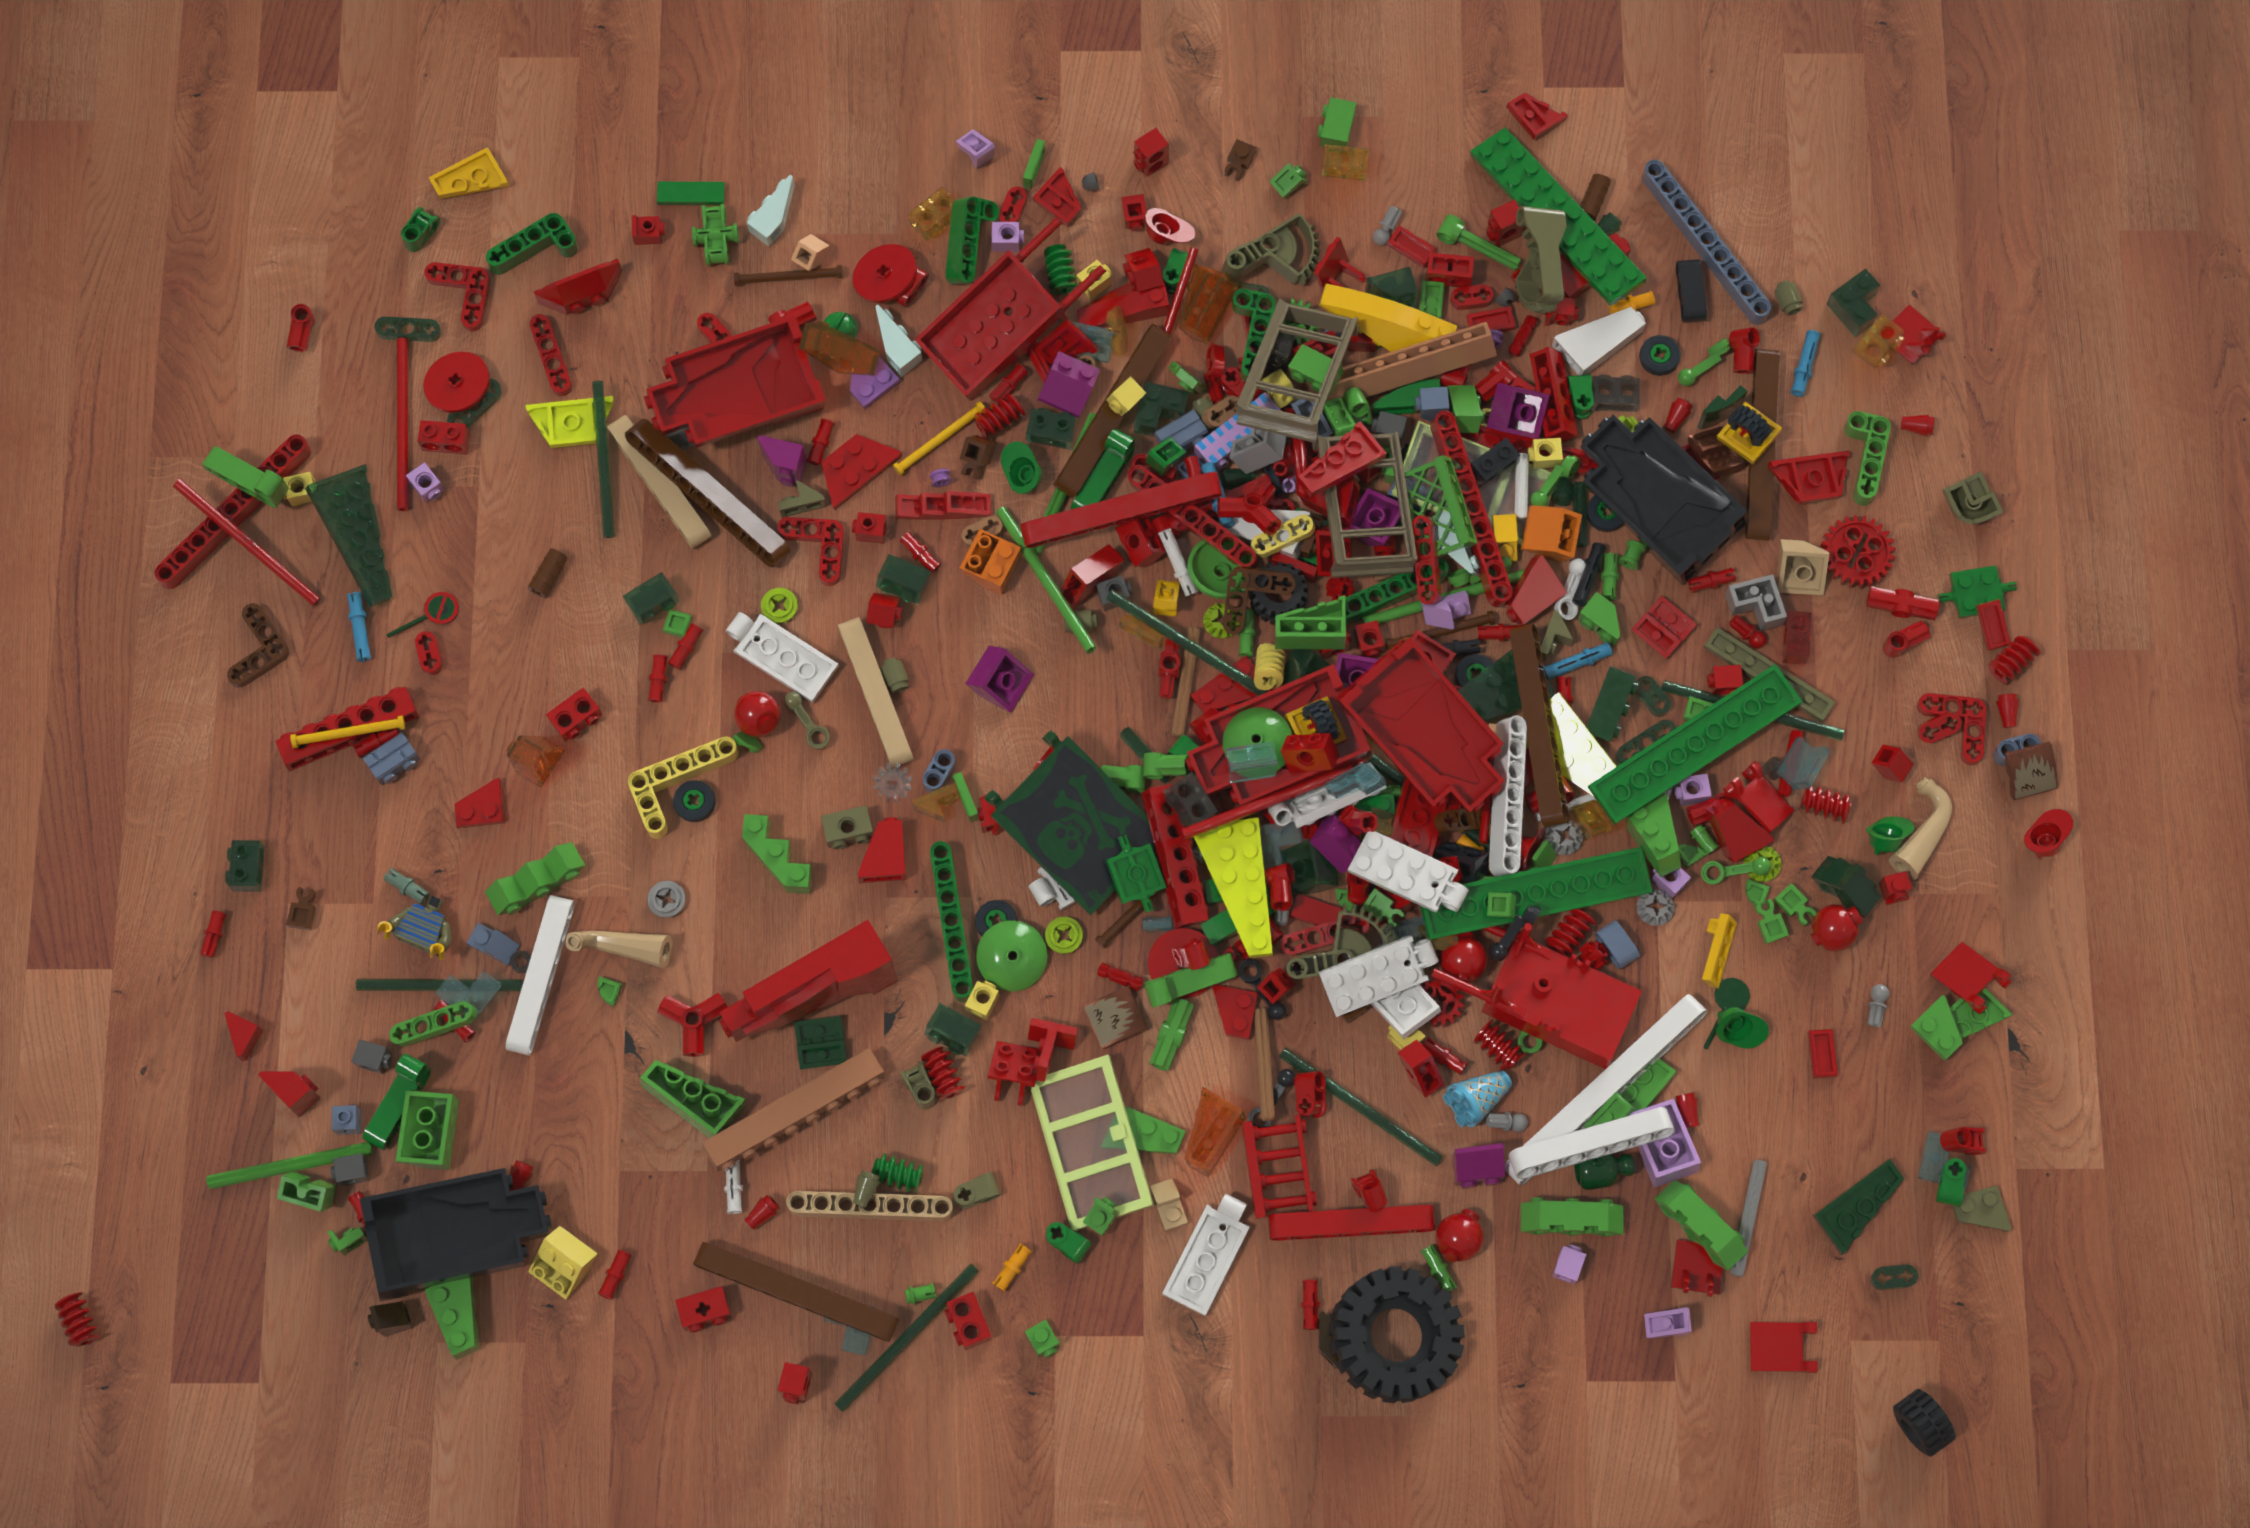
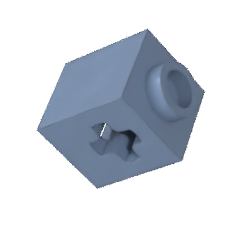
M356 1105L332 1106V1131L337 1135L361 1134L362 1111Z

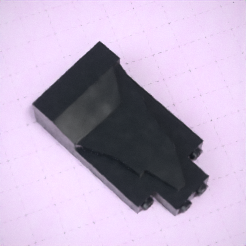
M1614 414L1610 418L1606 417L1599 423V429L1593 434L1589 433L1581 442L1582 452L1597 466L1596 469L1591 468L1585 474L1584 486L1643 543L1651 555L1675 579L1684 585L1688 578L1695 575L1749 522L1747 510L1650 417L1645 421L1641 420L1634 427L1635 431L1633 433Z
M505 1168L360 1198L379 1301L409 1296L408 1293L415 1289L524 1266V1259L528 1258L526 1245H521L520 1242L547 1237L548 1229H552L550 1215H545L543 1206L547 1205L545 1191L540 1192L539 1185L510 1191L509 1189L514 1188L511 1174L506 1175Z

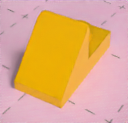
M1516 514L1492 515L1493 533L1501 556L1510 557L1512 561H1517L1518 534Z
M1157 580L1153 603L1154 614L1176 616L1180 582Z

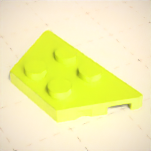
M613 396L530 404L526 405V410L550 448L596 444L614 404Z

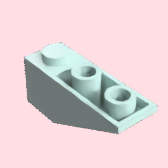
M792 175L782 179L778 183L775 192L772 195H768L763 200L762 206L757 211H753L747 219L748 231L768 247L784 231L795 186Z
M877 305L875 306L887 362L903 377L922 362V349L916 341L911 342L907 337V331L902 325L897 326L893 322L894 318L887 309L883 310Z
M1442 512L1438 522L1447 526L1451 518L1449 512ZM1436 524V539L1440 541L1445 528ZM1450 531L1444 543L1449 546L1457 544L1456 534ZM1466 546L1448 553L1470 574L1477 577L1480 576L1478 570L1480 564L1477 557L1472 554L1470 547Z

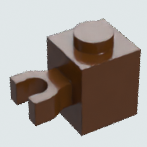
M978 435L966 437L960 459L967 461V464L962 468L961 474L968 475L969 469L972 468L974 471L972 478L979 479L981 475L980 466L990 464L996 442Z

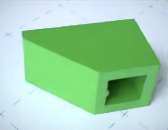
M1596 592L1580 612L1578 620L1582 627L1597 633L1604 643L1608 642L1616 646L1620 638L1616 607L1612 602Z

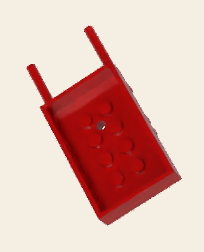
M1057 217L1016 256L1008 250L914 339L961 393L971 401L1010 364L1015 365L1018 362L1017 358L1019 356L1027 354V348L1056 320H1060L1063 323L1069 320L1065 314L1067 308L1106 272L1099 265L1066 298L1058 303L1022 264L1040 244L1063 224ZM1012 310V314L1007 316L1008 311Z
M1526 923L1522 931L1518 932L1511 943L1513 944L1491 990H1482L1437 968L1434 969L1431 977L1485 1001L1482 1013L1603 1069L1608 1068L1642 993L1641 990L1591 968V961L1580 962L1575 954L1567 957L1534 942L1530 937L1532 925ZM1499 926L1482 929L1500 938L1506 932L1505 929Z

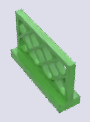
M1444 455L1404 473L1405 479L1411 476L1418 478L1413 491L1407 488L1411 521L1416 517L1415 514L1418 516L1424 515L1429 503L1439 507L1434 519H1432L1435 526L1437 524L1445 528L1440 541L1436 539V542L1439 543L1437 546L1438 557L1466 546L1471 547L1478 544L1452 459ZM1435 467L1437 476L1434 483L1424 479L1428 470ZM1423 481L1432 485L1427 498L1418 494ZM1436 488L1442 490L1444 494L1440 504L1431 500ZM1416 496L1425 500L1420 513L1415 511L1412 505ZM1443 509L1448 511L1451 517L1447 526L1438 522ZM1450 531L1455 533L1458 539V543L1452 546L1444 543ZM1427 542L1423 543L1420 547L1422 555H1427Z

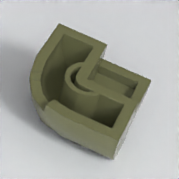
M1982 471L1942 489L1952 513L1957 519L1965 523L1976 524L1984 522L2003 513L1994 491H1990Z

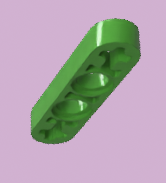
M461 1001L394 1025L389 1032V1038L394 1044L405 1047L471 1024L477 1017V1009L474 1005ZM466 1008L469 1010V1012H466L465 1017H463L460 1014H463ZM447 1014V1024L440 1026L439 1020L441 1016ZM422 1022H426V1031L424 1033L419 1034V1025ZM401 1031L406 1032V1034L402 1035V1039L398 1038L401 1035Z

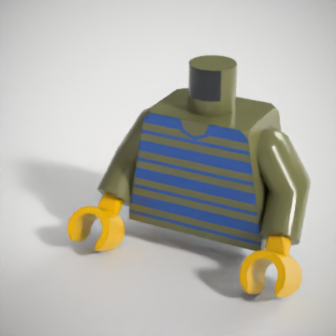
M434 896L430 897L426 907L414 903L411 907L405 908L387 922H380L376 932L379 934V932L385 931L384 939H389L391 932H393V936L398 941L430 953V958H433V955L438 956L439 954L440 960L444 959V952L452 942L450 924L447 918L439 913L444 901Z

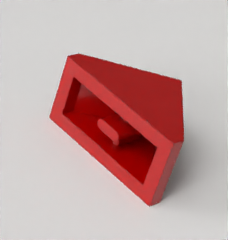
M229 1011L225 1012L236 1056L242 1062L246 1061L263 1030L258 1025Z

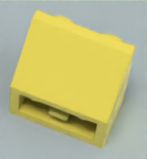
M559 1226L544 1238L528 1272L567 1300L589 1272L598 1253Z

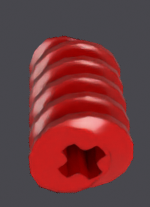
M1009 393L1005 394V400L1002 398L997 399V405L991 403L989 406L990 410L983 408L982 415L980 413L974 414L977 428L985 439H988L987 432L996 435L995 427L1001 431L1004 430L1003 422L1010 426L1011 417L1018 421L1017 413L1025 416L1020 403Z
M2017 636L2014 642H2010L2007 648H2004L2001 654L1995 657V660L1990 661L1988 668L1998 681L2006 685L2008 684L2006 678L2013 681L2015 679L2014 673L2021 674L2020 667H2028L2026 660L2033 662L2035 660L2033 655L2039 656L2041 652L2032 640L2024 636Z
M1809 783L1804 790L1799 810L1802 806H1805V813L1808 814L1814 808L1815 816H1818L1823 811L1824 819L1831 813L1834 822L1841 816L1842 824H1845L1850 811L1851 801L1849 802L1848 794H1845L1840 799V793L1837 791L1831 797L1830 789H1826L1822 794L1820 786L1813 791L1812 784Z
M1579 909L1568 911L1569 915H1565L1563 922L1558 923V930L1554 929L1551 933L1552 937H1547L1546 944L1548 947L1562 955H1565V952L1573 954L1574 951L1570 946L1578 947L1580 945L1576 938L1585 939L1582 930L1590 932L1591 929L1587 924L1596 925V921L1586 912Z
M1492 1019L1477 1033L1474 1043L1483 1042L1480 1049L1482 1051L1489 1049L1487 1056L1491 1058L1496 1055L1494 1064L1503 1062L1501 1071L1512 1069L1527 1053L1518 1054L1520 1046L1517 1045L1512 1048L1513 1039L1505 1041L1504 1038L1507 1033L1498 1034L1500 1026L1491 1027Z
M943 1046L932 1049L921 1056V1060L927 1062L924 1068L930 1071L928 1073L929 1079H934L931 1084L933 1088H937L935 1095L941 1097L939 1100L954 1097L965 1089V1086H957V1083L962 1078L953 1077L958 1072V1069H950V1066L955 1061L946 1060L951 1051L943 1052Z
M83 1292L67 1295L54 1306L56 1310L60 1311L58 1318L63 1319L61 1326L67 1328L64 1334L66 1337H70L68 1339V1345L84 1346L100 1338L99 1335H91L97 1329L96 1326L88 1327V1324L93 1321V1317L85 1318L84 1316L90 1312V1309L81 1308L87 1301L85 1299L78 1300V1297Z

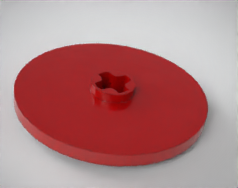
M898 244L878 246L867 252L857 263L853 272L854 288L863 299L869 302L882 303L894 300L904 294L913 284L917 275L916 259L912 252L904 246Z
M463 351L449 353L434 362L427 371L423 383L424 394L429 403L440 411L448 413L461 412L473 407L483 398L489 387L490 373L485 362L473 353Z
M1177 928L1164 933L1155 941L1149 952L1148 971L1151 979L1153 980L1181 970L1178 968L1179 966L1173 957L1172 948L1176 946L1182 947L1188 944L1191 939L1203 940L1209 959L1218 956L1214 945L1210 944L1204 934L1189 928ZM1210 986L1177 998H1194L1204 993Z

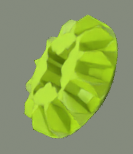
M774 588L763 596L761 610L763 615L776 624L786 623L789 619L794 618L798 610V603L795 595L790 590ZM774 602L779 604L784 602L783 606L786 611L781 609L774 611L776 609Z
M1215 603L1213 606L1208 607L1203 617L1206 631L1215 638L1223 639L1232 636V634L1225 631L1220 622H1215L1218 620L1219 612L1224 618L1225 603ZM1228 610V613L1232 612V620L1230 622L1227 621V624H1230L1231 629H1235L1236 625H1240L1236 621L1238 612Z
M1764 846L1744 858V864L1753 862L1759 856L1765 857L1768 860L1771 859V869L1766 875L1748 874L1752 879L1759 882L1773 880L1781 870L1780 854L1773 847Z
M1058 917L1047 926L1045 939L1052 951L1060 954L1072 953L1079 948L1083 939V932L1076 920L1070 917ZM1066 930H1069L1068 937L1071 942L1066 939L1059 942L1060 935L1058 931L1064 933Z

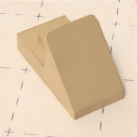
M1173 1179L1151 1185L1150 1190L1165 1232L1187 1225L1188 1221Z

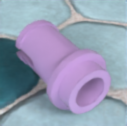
M1296 476L1283 480L1282 488L1285 492L1291 493L1296 491Z

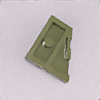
M1997 1185L1964 1194L1961 1207L1952 1206L1957 1223L1973 1224L1982 1228H1994L2003 1232L2012 1230Z

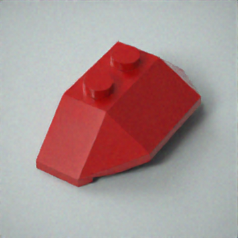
M614 259L611 262L596 265L534 291L538 304L569 315L571 313H580L589 306H597L604 303L605 300L610 298L622 273L619 260Z

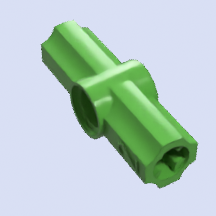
M1181 998L1174 999L1166 1021H1163L1157 1037L1158 1042L1149 1062L1154 1068L1162 1071L1169 1070L1176 1050L1182 1044L1186 1033L1185 1028L1194 1008V1005L1189 1001Z

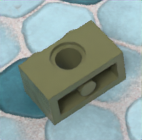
M867 805L821 816L828 848L842 849L847 844L854 842L856 844H864L869 842L873 836ZM844 826H854V830L851 833L842 832Z

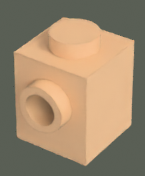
M810 234L798 241L791 260L810 271L822 264L829 245Z

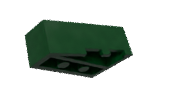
M1611 666L1609 667L1586 726L1592 735L1610 742L1612 737L1617 739L1622 727L1618 725L1621 716L1626 717L1630 704L1626 703L1629 694H1635L1639 683L1635 681L1636 676Z

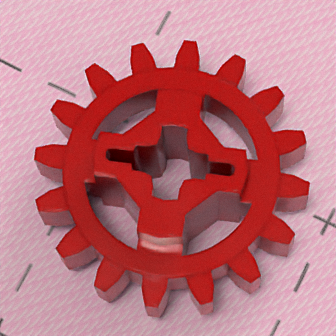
M1433 977L1430 983L1428 981L1423 982L1424 987L1422 988L1426 992L1431 989L1430 997L1434 1001L1436 994L1437 998L1443 1001L1441 1012L1429 1020L1432 1022V1028H1435L1437 1023H1440L1441 1027L1445 1028L1446 1021L1451 1025L1454 1024L1453 1016L1457 1018L1461 1016L1457 1009L1461 1010L1464 1008V1004L1459 1002L1464 999V995H1458L1459 989L1442 981H1437ZM1441 988L1446 989V990L1449 991L1450 993L1447 994L1446 992H1444L1443 990H1441ZM1454 1004L1452 1011L1446 1015V1008Z

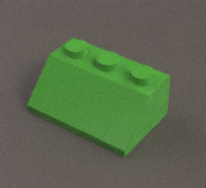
M406 1091L395 1161L426 1169L449 1170L459 1099L453 1094Z

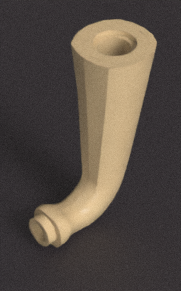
M1926 777L1922 778L1915 787L1918 789V794L1925 795L1931 799L1933 812L1917 831L1889 858L1892 868L1897 873L1907 871L1910 881L1916 880L1940 841L1952 814V803L1948 794L1936 785L1931 778L1927 779Z
M580 931L567 934L566 947L572 951H580L582 948L595 949L665 968L670 962L673 939L670 935Z

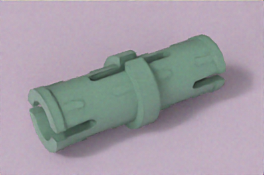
M394 868L389 869L391 874L388 872L385 874L384 881L399 889L402 895H408L420 905L426 903L423 899L428 901L430 892L415 884V880L411 877L406 878Z

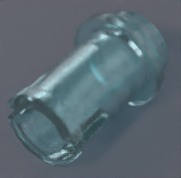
M1147 915V918H1142L1143 932L1150 934V932L1172 930L1171 916L1150 918V915Z

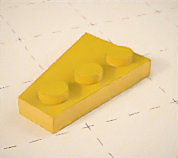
M488 147L428 177L440 199L509 186Z

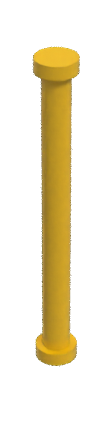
M980 401L975 403L976 406L899 464L897 462L893 464L895 471L900 476L905 473L904 470L972 421L975 413L982 414V409L985 406Z
M402 715L398 716V719L299 736L291 734V743L293 748H298V745L395 728L403 730L405 729L404 717Z

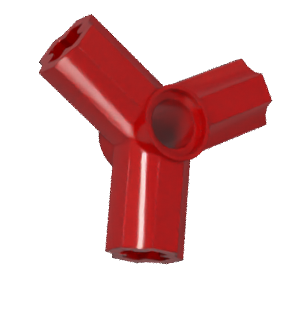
M1264 479L1261 482H1257L1253 490L1245 494L1244 498H1218V518H1242L1248 523H1254L1268 536L1276 534L1277 530L1281 527L1282 521L1266 507L1275 495L1276 488L1272 485L1271 481Z
M719 992L695 1007H690L666 995L662 999L657 1013L683 1026V1056L699 1057L704 1056V1026L720 1017L719 1012L727 1008V1005ZM693 1015L699 1016V1021L695 1025L687 1023L689 1017Z

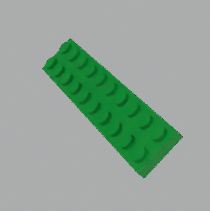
M1506 127L1470 150V156L1511 200L1515 199L1519 207L1563 210L1565 212L1567 227L1559 244V251L1610 306H1613L1646 283L1647 277Z
M1774 664L1589 784L1587 788L1613 825H1616L1791 711L1803 701L1777 665Z
M1642 847L1461 884L1469 891L1458 912L1452 911L1440 904L1439 910L1436 913L1422 906L1420 908L1427 939L1433 940L1512 923L1514 919L1487 916L1488 892L1514 894L1516 896L1515 917L1517 914L1522 916L1529 904L1541 908L1538 917L1650 894L1653 891Z

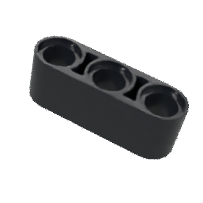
M1700 259L1676 261V278L1682 322L1706 321L1707 309Z

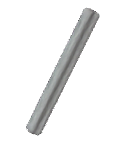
M1755 1160L1753 1162L1738 1232L1744 1238L1745 1242L1743 1244L1748 1251L1767 1163L1762 1160ZM1748 1252L1731 1268V1275L1737 1277L1744 1275Z

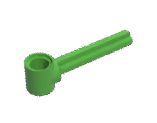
M1451 214L1445 217L1436 233L1439 240L1449 245L1456 244L1458 241L1512 270H1517L1521 263L1520 258L1464 229V222L1460 218Z

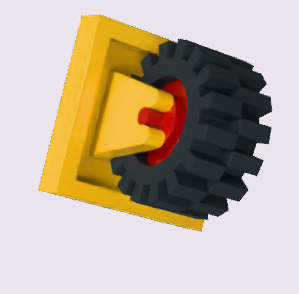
M1745 402L1729 417L1728 423L1717 435V439L1754 465L1781 433L1782 427Z
M1328 696L1284 715L1293 735L1330 733L1335 744L1347 739Z

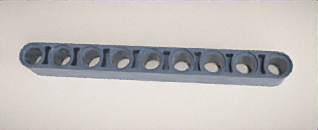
M1659 160L1648 161L1642 175L1644 184L1748 320L1755 325L1763 324L1771 310V304L1665 165ZM1655 171L1658 175L1653 176L1649 172ZM1668 188L1671 190V192L1666 193L1662 189ZM1680 205L1683 206L1684 209L1679 210L1675 206ZM1688 223H1696L1697 227H1691ZM1701 240H1709L1711 244H1704ZM1714 257H1721L1724 261L1719 262ZM1728 274L1736 275L1737 279L1730 278ZM1747 291L1751 296H1744L1741 292ZM1759 308L1763 310L1764 313L1759 314L1754 309Z

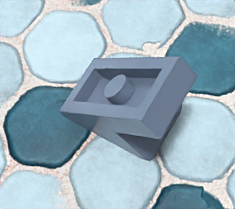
M480 923L476 925L467 941L468 946L507 966L510 965L520 948L519 944L496 929L493 931Z

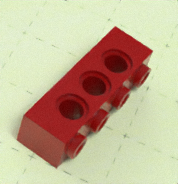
M1546 347L1529 354L1536 392L1549 395L1543 419L1545 438H1561V443L1578 437L1563 354L1551 347Z

